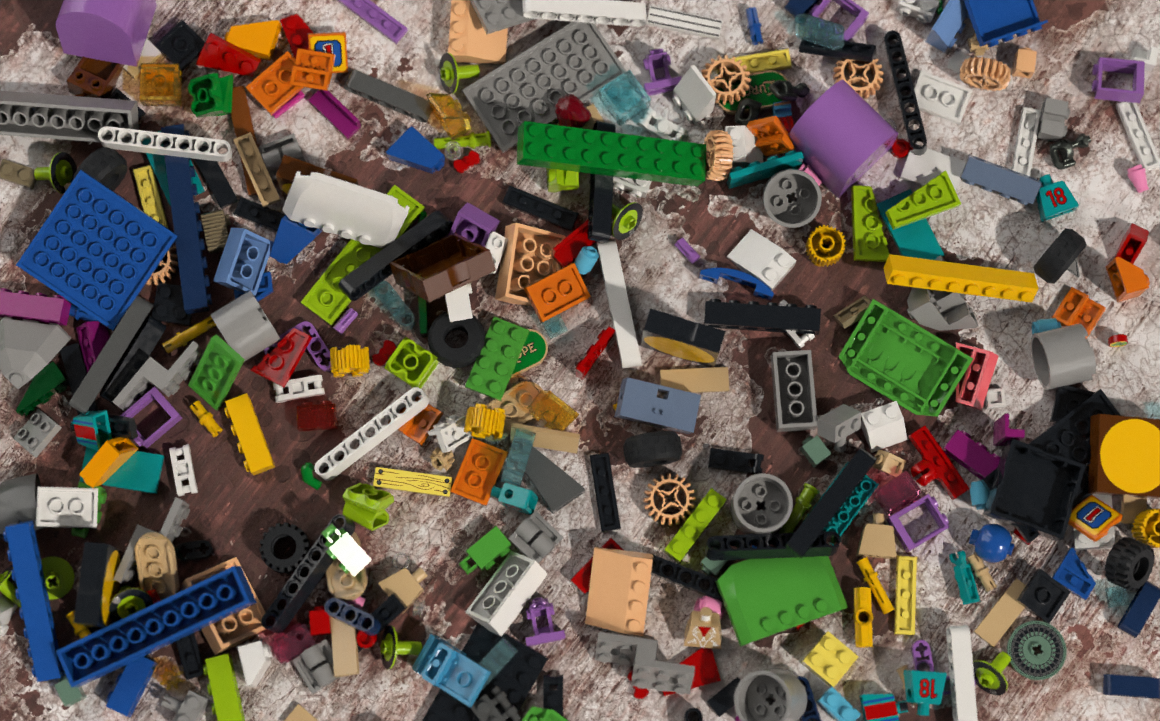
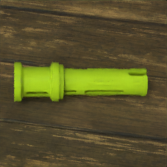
M487 131L486 133L477 134L471 132L465 136L434 138V146L437 149L491 147V135Z
M807 483L803 485L804 489L800 496L796 497V504L789 519L778 533H792L806 509L811 508L812 500L820 492L818 489Z

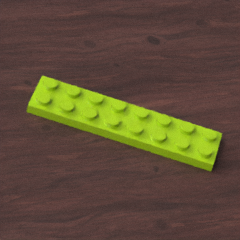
M394 185L387 195L398 199L397 204L405 208L407 205L410 207L408 215L396 237L397 239L407 232L425 207ZM351 239L303 298L301 304L332 326L351 302L338 288L339 282L384 248L364 245L359 241Z

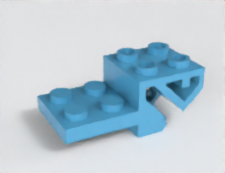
M432 633L412 666V669L420 674L424 680L439 687L469 707H472L491 673V671L468 658L466 653Z

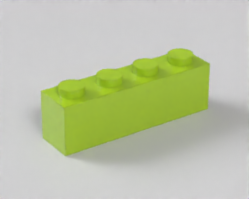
M711 488L664 549V553L679 564L727 499Z
M231 654L205 659L206 664L203 665L205 676H209L210 684H207L209 695H213L214 703H211L213 714L217 715L218 721H245Z

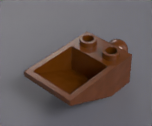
M82 57L67 79L68 90L74 96L107 99L117 83L124 64Z

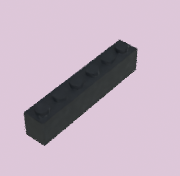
M710 299L705 304L704 325L719 329L787 333L786 330H796V334L819 335L821 308H817L815 305L798 307L796 304H786V306H778V303L773 302L767 303V305H759V302L749 301L748 304H744L738 300L721 302L720 299Z

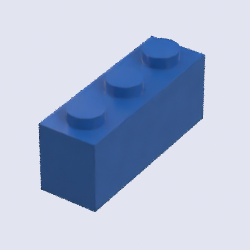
M142 657L125 665L123 673L120 672L115 680L117 685L114 691H110L106 698V702H108L106 707L124 716L131 717L158 663Z

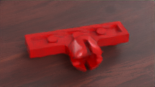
M925 425L908 436L922 457V460L911 468L913 478L920 473L923 475L916 480L919 485L925 486L937 479L952 500L970 489Z

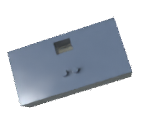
M627 377L622 379L614 417L684 434L694 433L701 395Z

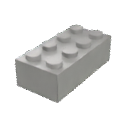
M811 350L772 352L770 358L777 432L815 430L818 423Z

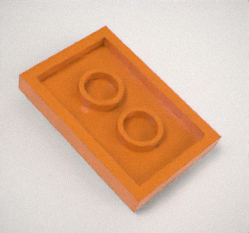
M288 51L245 87L271 116L304 88L290 85L292 68L295 66L296 59Z
M575 263L524 288L541 323L591 297Z
M472 438L450 492L487 507L491 497V490L496 485L508 452Z

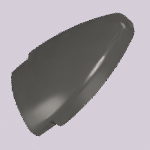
M37 473L16 477L0 483V540L4 539L3 531L10 524L33 520L35 530L46 528L36 527L37 487H41L40 478Z

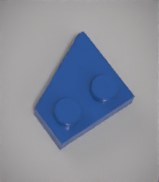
M1071 547L1052 578L1085 601L1096 585V582L1088 574L1087 568L1083 562L1081 563L1075 553V549Z

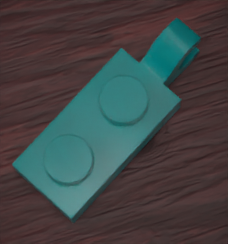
M964 550L958 551V559L956 553L949 554L950 561L956 565L953 567L954 576L958 583L963 605L980 602L970 563L967 564Z

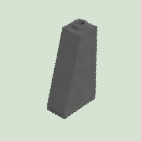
M530 443L526 446L522 444L515 449L516 453L513 454L515 460L553 514L585 493L582 485Z

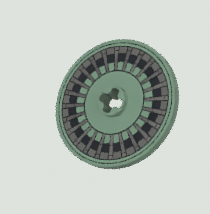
M1029 621L1021 624L1012 632L1007 643V654L1011 657L1010 664L1017 673L1031 680H1044L1054 676L1060 671L1066 659L1067 650L1064 638L1054 626L1046 622ZM1039 646L1041 654L1034 655L1032 647Z

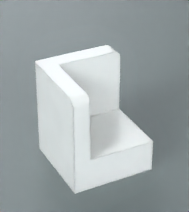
M1151 47L1148 52L1133 49L1130 60L1145 61V71L1151 72L1156 66L1159 48Z

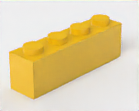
M246 393L225 401L227 407L224 408L227 418H231L233 425L230 427L233 435L238 436L239 443H237L240 454L244 453L246 460L243 463L247 472L250 471L253 475H257L275 468L250 396Z

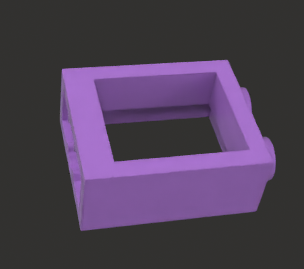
M821 0L820 5H815L810 11L811 17L809 22L834 40L850 42L867 20L869 12L852 0H833L856 17L845 33L842 34L819 17L832 1Z
M1099 57L1097 64L1093 65L1092 75H1095V80L1092 83V91L1095 92L1094 99L1140 103L1144 95L1145 61ZM1102 71L1133 74L1132 90L1102 88Z
M155 386L120 415L133 418L154 399L170 415L171 418L147 439L137 430L138 437L133 440L139 446L143 445L146 448L151 446L182 419L181 415Z
M929 494L886 519L888 524L893 526L894 533L906 553L949 528L947 517L944 513H940L937 508L939 505L933 496L930 497ZM924 503L939 528L913 542L899 517Z

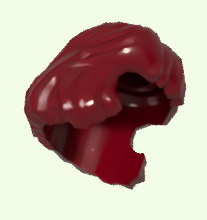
M572 94L560 98L555 105V114L559 120V126L582 128L592 116L581 100Z

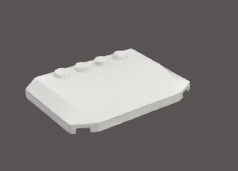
M300 171L296 172L282 210L290 220L302 223L307 227H315L326 233H334L345 239H353L364 245H372L378 248H385L395 241L408 215L409 206L406 205L405 208L397 204L398 199L393 196L321 173L311 172L310 176L300 175Z

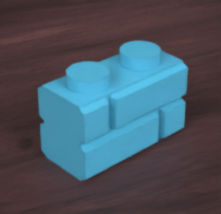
M829 687L816 701L836 721H856L861 715L833 687Z

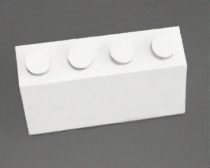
M511 551L465 613L489 631L502 636L548 574L535 560Z

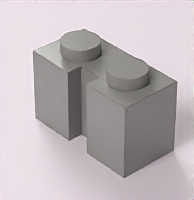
M1046 97L1042 103L1037 139L1058 142L1062 137L1066 136L1067 126H1065L1064 121L1065 119L1068 120L1070 115L1067 101Z

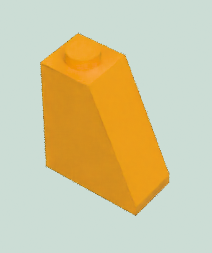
M278 20L231 26L230 31L226 32L224 40L260 59L271 61L282 26Z
M118 437L108 440L79 475L92 488L100 486L139 448L128 438Z

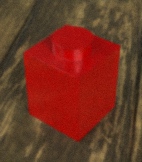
M325 606L314 607V611H309L311 635L331 634L330 615L326 613Z

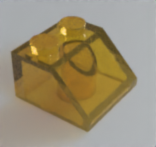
M141 63L139 100L143 106H181L182 86L179 64Z
M426 94L435 118L452 141L472 130L469 124L471 118L466 111L462 112V106L457 99L453 100L450 94Z
M540 390L527 408L531 412L529 414L531 417L546 423L545 428L563 431L579 416L575 410L550 390Z

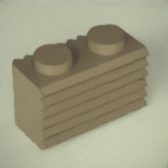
M224 210L201 214L209 253L223 252L230 233L228 228L231 225L229 214H225Z

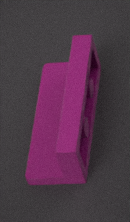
M318 90L308 99L309 103L347 140L361 128L360 121L328 90Z
M99 321L85 322L76 328L87 373L110 338L108 328Z
M1005 413L994 422L993 446H1004L1005 442L1010 439L1021 441L1025 438V430L1009 429L1008 413Z

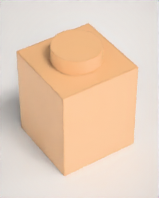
M1026 47L1018 49L1014 55L1012 76L1031 78L1035 73L1037 51H1032V49Z

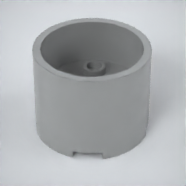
M789 168L778 171L769 178L763 190V204L766 212L773 221L784 227L796 228L806 225L815 218L822 202L821 191L817 182L808 173L799 169ZM794 192L796 200L788 202L787 194L791 195Z
M251 290L210 314L228 345L240 354L245 361L281 339Z
M1074 324L1032 335L1031 353L1037 377L1045 390L1093 380L1092 374H1096L1095 355L1093 347L1090 348L1089 341L1085 337L1088 336V333L1082 324Z
M764 473L755 474L742 481L736 489L730 504L731 518L736 527L746 535L773 534L780 530L789 519L792 512L793 499L787 485L778 477ZM757 504H764L763 510L758 511L756 509Z
M780 668L761 670L746 675L740 681L735 691L734 705L741 721H798L806 709L807 693L804 685L801 684L791 671Z

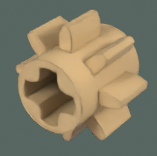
M973 33L972 38H968V49L970 52H975V56L984 55L985 50H989L988 45L980 47L975 33Z
M437 447L430 456L432 466L440 471L443 468L448 470L455 461L453 452L442 453V450Z

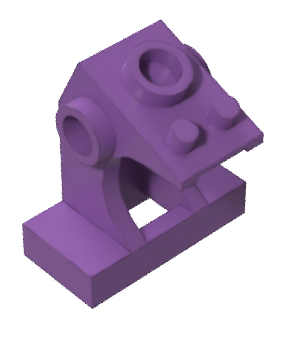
M660 48L650 50V54H647L646 59H643L644 68L649 71L651 79L650 83L644 84L645 97L673 91L681 80V76L671 78L668 66L671 65V60L667 52ZM663 68L665 77L656 79L653 69Z
M538 597L528 602L529 608H525L527 619H532L535 636L525 638L527 647L566 639L564 630L554 632L551 615H555L553 603H548V598ZM547 615L549 626L537 628L535 617Z

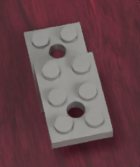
M192 341L169 370L149 357L113 400V403L125 412L137 402L141 395L144 396L149 391L150 384L154 385L167 397L171 394L174 395L180 388L179 384L183 380H187L192 374L191 370L195 365L199 364L204 350L196 342Z
M175 497L159 533L167 537L172 544L175 537L178 538L182 531L181 523L183 519L186 520L189 515L188 503ZM137 525L113 580L128 586L130 583H133L137 572H135L137 568L135 545L142 535L155 531Z
M603 632L598 633L595 660L603 663H618L624 666L632 665L631 686L641 689L650 688L658 691L690 694L695 666L655 661L658 640Z

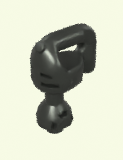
M777 80L769 85L771 93L776 98L784 101H796L797 97L805 98L810 92L809 87L805 83L793 86L790 81Z
M749 98L741 100L735 113V122L741 126H747L749 121L757 120L762 103ZM746 106H749L747 118L743 119L742 116Z
M1082 133L1074 141L1070 142L1069 139H1063L1049 146V153L1054 167L1063 170L1074 166L1076 163L1073 158V148L1079 147L1083 149L1089 147L1088 143L1091 142L1090 136ZM1057 150H1059L1063 162H1060Z

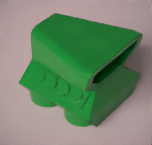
M212 73L190 79L188 91L193 96L191 110L197 118L223 116L232 113L233 74L219 78L218 73Z

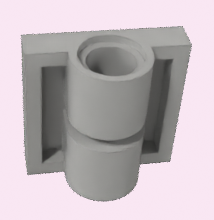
M294 133L259 147L273 182L277 181L276 174L284 155L305 162Z
M38 408L13 439L37 458L62 427Z
M535 511L517 527L508 539L526 557L535 560L539 564L563 537Z
M327 639L313 645L292 660L312 694L340 678L334 677L332 647Z

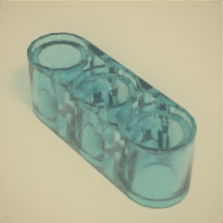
M799 14L795 17L796 37L831 49H840L844 46V27L842 25L808 14Z
M385 280L374 287L378 300L403 330H411L416 323L415 317L393 287ZM386 287L388 292L386 294H379V289ZM392 302L400 303L397 309L390 308ZM405 316L411 317V322L408 324H403L401 320Z
M521 428L516 429L502 474V482L520 487L536 433Z
M505 637L479 663L491 671L480 692L518 652V649Z

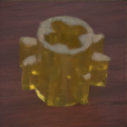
M173 666L172 670L164 667L165 673L159 674L163 680L160 685L166 684V689L169 691L172 686L175 689H179L178 684L184 682L180 677L183 671L176 672V666ZM173 674V676L176 677L175 681L170 682V680H168V676H172Z

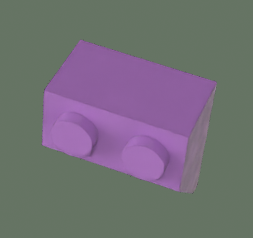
M467 202L458 211L449 235L457 233L467 238L470 242L485 247L490 233L496 231L500 221Z

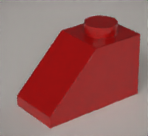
M1131 223L1114 258L1120 257L1134 264L1147 242L1149 231Z

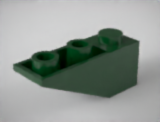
M54 361L44 367L32 380L16 409L19 415L27 416L31 414L36 406L47 403L55 393H61L67 389L69 381Z

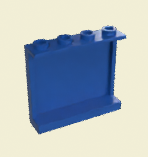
M964 0L980 47L988 45V48L999 44L998 40L1001 39L1003 42L1012 40L1015 34L1018 38L1028 34L1027 30L1031 29V32L1042 29L1041 25L1048 23V20L1040 22L1033 0Z

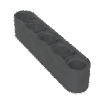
M351 70L344 85V88L353 94L424 123H427L435 106L429 100L356 70Z

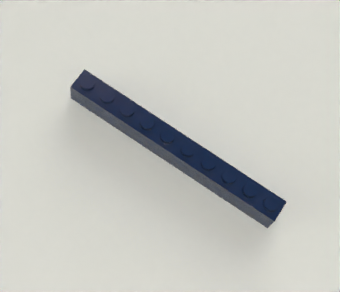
M184 124L161 127V133L190 136V131L186 130ZM169 141L163 142V147L170 145ZM187 143L180 146V149L183 150L188 148ZM164 155L174 233L178 235L175 241L184 310L187 314L210 311L209 305H212L211 293L208 294L207 292L210 280L209 276L205 275L204 269L208 268L206 256L203 257L202 250H205L204 239L200 238V232L203 231L201 220H198L197 213H200V205L195 200V195H198L197 185L193 184L192 178L196 177L195 168L190 163V159L193 158Z

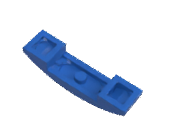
M709 268L700 272L699 279L717 284L718 278L721 277L755 288L753 296L769 301L773 298L774 293L767 285L754 276L742 271L729 268Z

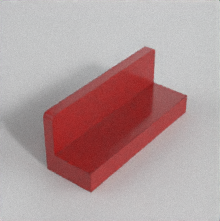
M588 220L553 248L551 256L562 268L570 265L577 258L582 247L593 246L597 242L588 240Z

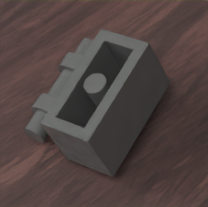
M498 686L491 690L495 696L493 700H490L485 694L471 707L480 721H505L509 717L513 721L521 719L517 713V708L510 704L506 698L507 695L504 691L501 692ZM499 702L506 710L503 715L495 707Z

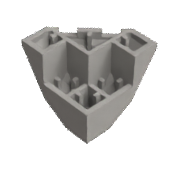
M941 255L935 259L937 261H945ZM912 287L907 299L909 307L907 312L911 319L915 318L920 325L938 331L978 327L973 309L964 300L966 298L965 294Z
M3 317L0 320V369L3 375L17 389L21 388L56 356L71 337L56 323L41 324L39 321L26 319L19 321L12 320L11 317Z

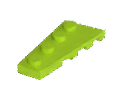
M945 170L926 185L913 192V194L891 207L885 214L894 230L956 208L961 205V202Z
M852 186L854 261L886 262L889 256L888 243L882 231L883 225L877 213L878 208L872 187Z

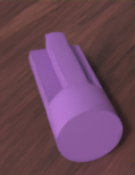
M683 237L674 244L692 264L701 257Z
M350 307L332 328L342 335L358 316V313Z

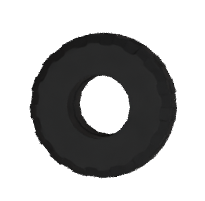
M102 147L92 152L82 162L73 177L75 178L78 172L83 170L114 191L127 173V161L115 149Z
M1065 228L1033 266L1035 273L1047 283L1055 284L1086 247L1085 239L1073 229Z
M444 312L432 322L428 332V345L431 353L438 357L437 361L442 363V365L452 368L467 367L474 363L481 354V350L485 345V332L480 321L473 314L471 319L450 322L448 312ZM453 330H462L468 335V341L460 348H451L445 343L448 333Z
M657 431L631 436L625 440L623 445L625 462L633 468L654 467L680 460L682 455L680 436L674 431Z

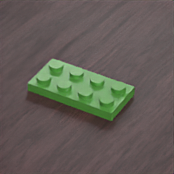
M494 316L484 339V348H482L481 354L476 358L465 388L501 402L530 330Z
M216 334L210 339L188 386L217 410L222 406L245 359Z

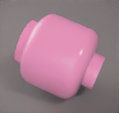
M708 595L697 599L694 611H700L703 607H708L713 613L720 614V619H722L725 609L722 608V602L719 599Z

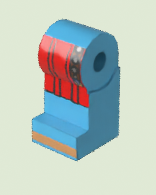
M781 101L773 103V116L779 118L790 134L794 126L791 102Z

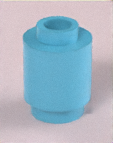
M592 246L582 247L574 261L579 273L585 275L590 272L599 258V254Z
M1056 318L1038 319L1036 322H1032V335L1038 332L1061 328V323L1057 322Z
M981 481L971 482L969 490L972 506L976 507V510L985 509L989 491Z

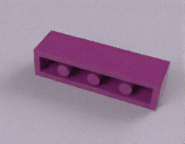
M0 288V317L33 320L48 324L56 323L67 326L71 303L66 301L64 297L54 295L52 298L47 297L48 295L43 293L29 295V292L20 290L18 293H12L9 289Z
M957 430L942 450L977 478L983 479L998 467L1001 457L994 453L990 454L982 443H976L971 440V436L967 432Z

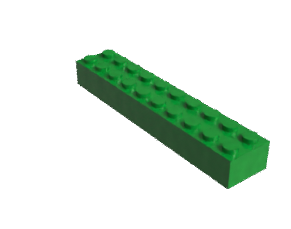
M524 121L518 127L517 164L698 187L705 181L706 144Z

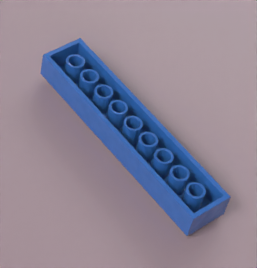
M233 566L71 643L56 652L71 688L81 687L257 602L242 567Z

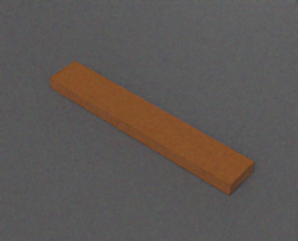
M245 86L234 87L231 116L236 138L251 132L257 145ZM241 159L249 197L257 195Z

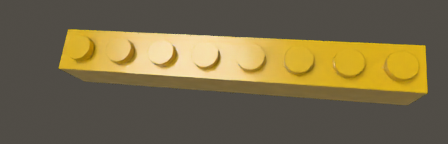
M889 254L883 268L886 283L899 286L1031 303L1039 289L1034 273L892 254Z

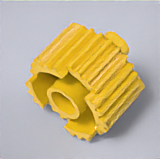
M828 225L816 227L812 231L805 248L806 252H808L807 256H809V259H812L811 262L818 267L826 265L828 267L829 264L832 266L833 263L836 264L839 261L846 246L845 236H842L843 232L836 231V228L833 229L832 226L829 228ZM822 244L829 245V248H824Z
M346 345L341 350H337V347L330 348L331 373H333V377H344L345 374H352V377H361L363 374L369 373V348L364 347L361 349L360 345Z
M475 404V407H469L467 409L464 432L468 433L470 431L472 432V437L481 439L495 436L494 439L498 440L502 438L506 417L504 409H486L487 406L484 404Z
M1160 509L1141 511V513H1138L1139 515H1136L1137 519H1134V527L1131 530L1132 537L1139 542L1151 546V548H1160Z

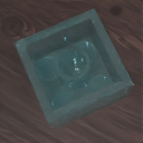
M630 70L600 88L598 93L599 99L619 126L650 107L651 98Z

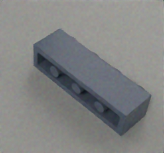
M970 154L961 178L964 179L963 182L969 185H974L975 183L982 185L981 188L989 192H992V190L998 191L1000 196L1008 199L1012 196L1017 198V202L1024 205L1034 203L1041 186V180Z

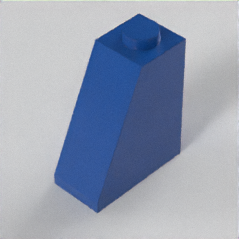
M413 126L386 151V156L389 160L431 174L436 170H441L445 165L444 154Z
M285 215L281 219L270 257L280 263L287 264L312 242L322 230L292 221Z

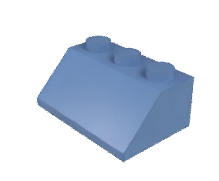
M949 0L927 37L926 42L944 53L948 47L952 49L957 40L954 38L957 32L961 34L966 26L963 23L966 17L970 19L964 0Z
M231 227L213 281L243 293L251 290L253 295L256 296L274 242L247 229Z

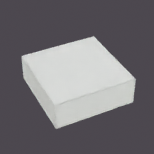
M1004 387L988 389L985 398L986 409L1006 407Z

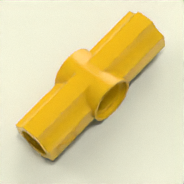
M853 588L855 647H873L871 588ZM860 612L867 615L868 620L866 623L859 620L858 615Z

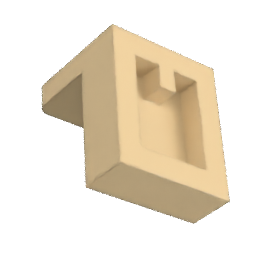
M878 450L874 456L877 460L872 467L899 479L906 461L889 452Z

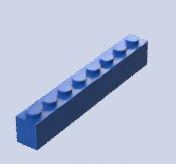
M33 520L10 524L5 527L3 536L5 542H8L10 549L7 551L9 561H12L13 569L11 570L12 578L17 583V589L15 590L16 598L21 602L20 617L25 621L24 636L29 641L28 655L29 658H32L34 664L32 666L33 677H36L37 682L61 678L65 673L56 652L59 650V644Z

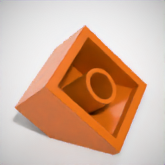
M1116 257L1106 266L1117 302L1139 297L1149 288V278L1144 274L1143 269L1130 262Z

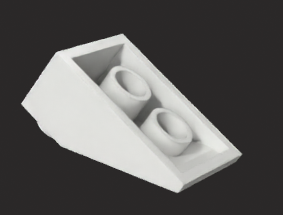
M692 65L674 88L672 99L678 107L681 106L683 108L685 117L696 124L713 112L717 94L695 65Z
M752 229L727 256L744 273L759 279L772 291L790 272L797 261L781 247Z
M1092 494L1113 508L1111 495ZM1114 526L1109 528L1106 536L1096 542L1074 528L1075 550L1112 549L1115 544Z

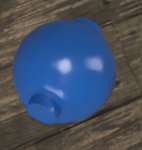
M987 524L982 526L980 530L973 529L969 544L975 546V553L978 557L990 563H997L1006 559L1007 554H1012L1015 545L1011 543L1012 537L1009 531L998 524Z

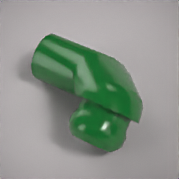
M307 462L302 465L300 470L303 482L318 491L322 482L313 477L312 471L314 466L312 463Z

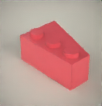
M956 342L957 349L973 358V361L956 387V402L982 411L999 356L991 351Z

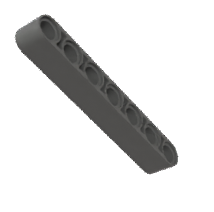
M139 295L135 298L71 398L69 406L83 414L87 413L154 304Z

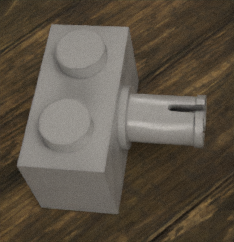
M845 404L818 418V435L834 442V450L837 452L846 451V437L861 429V412Z
M189 690L182 702L166 694L164 699L170 701V703L162 700L161 706L176 712L173 721H200L210 699Z

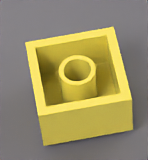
M827 631L801 663L826 685L835 687L859 656Z

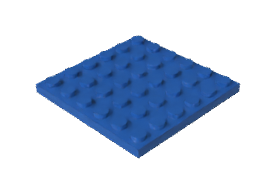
M80 170L16 266L114 331L178 235L85 171Z

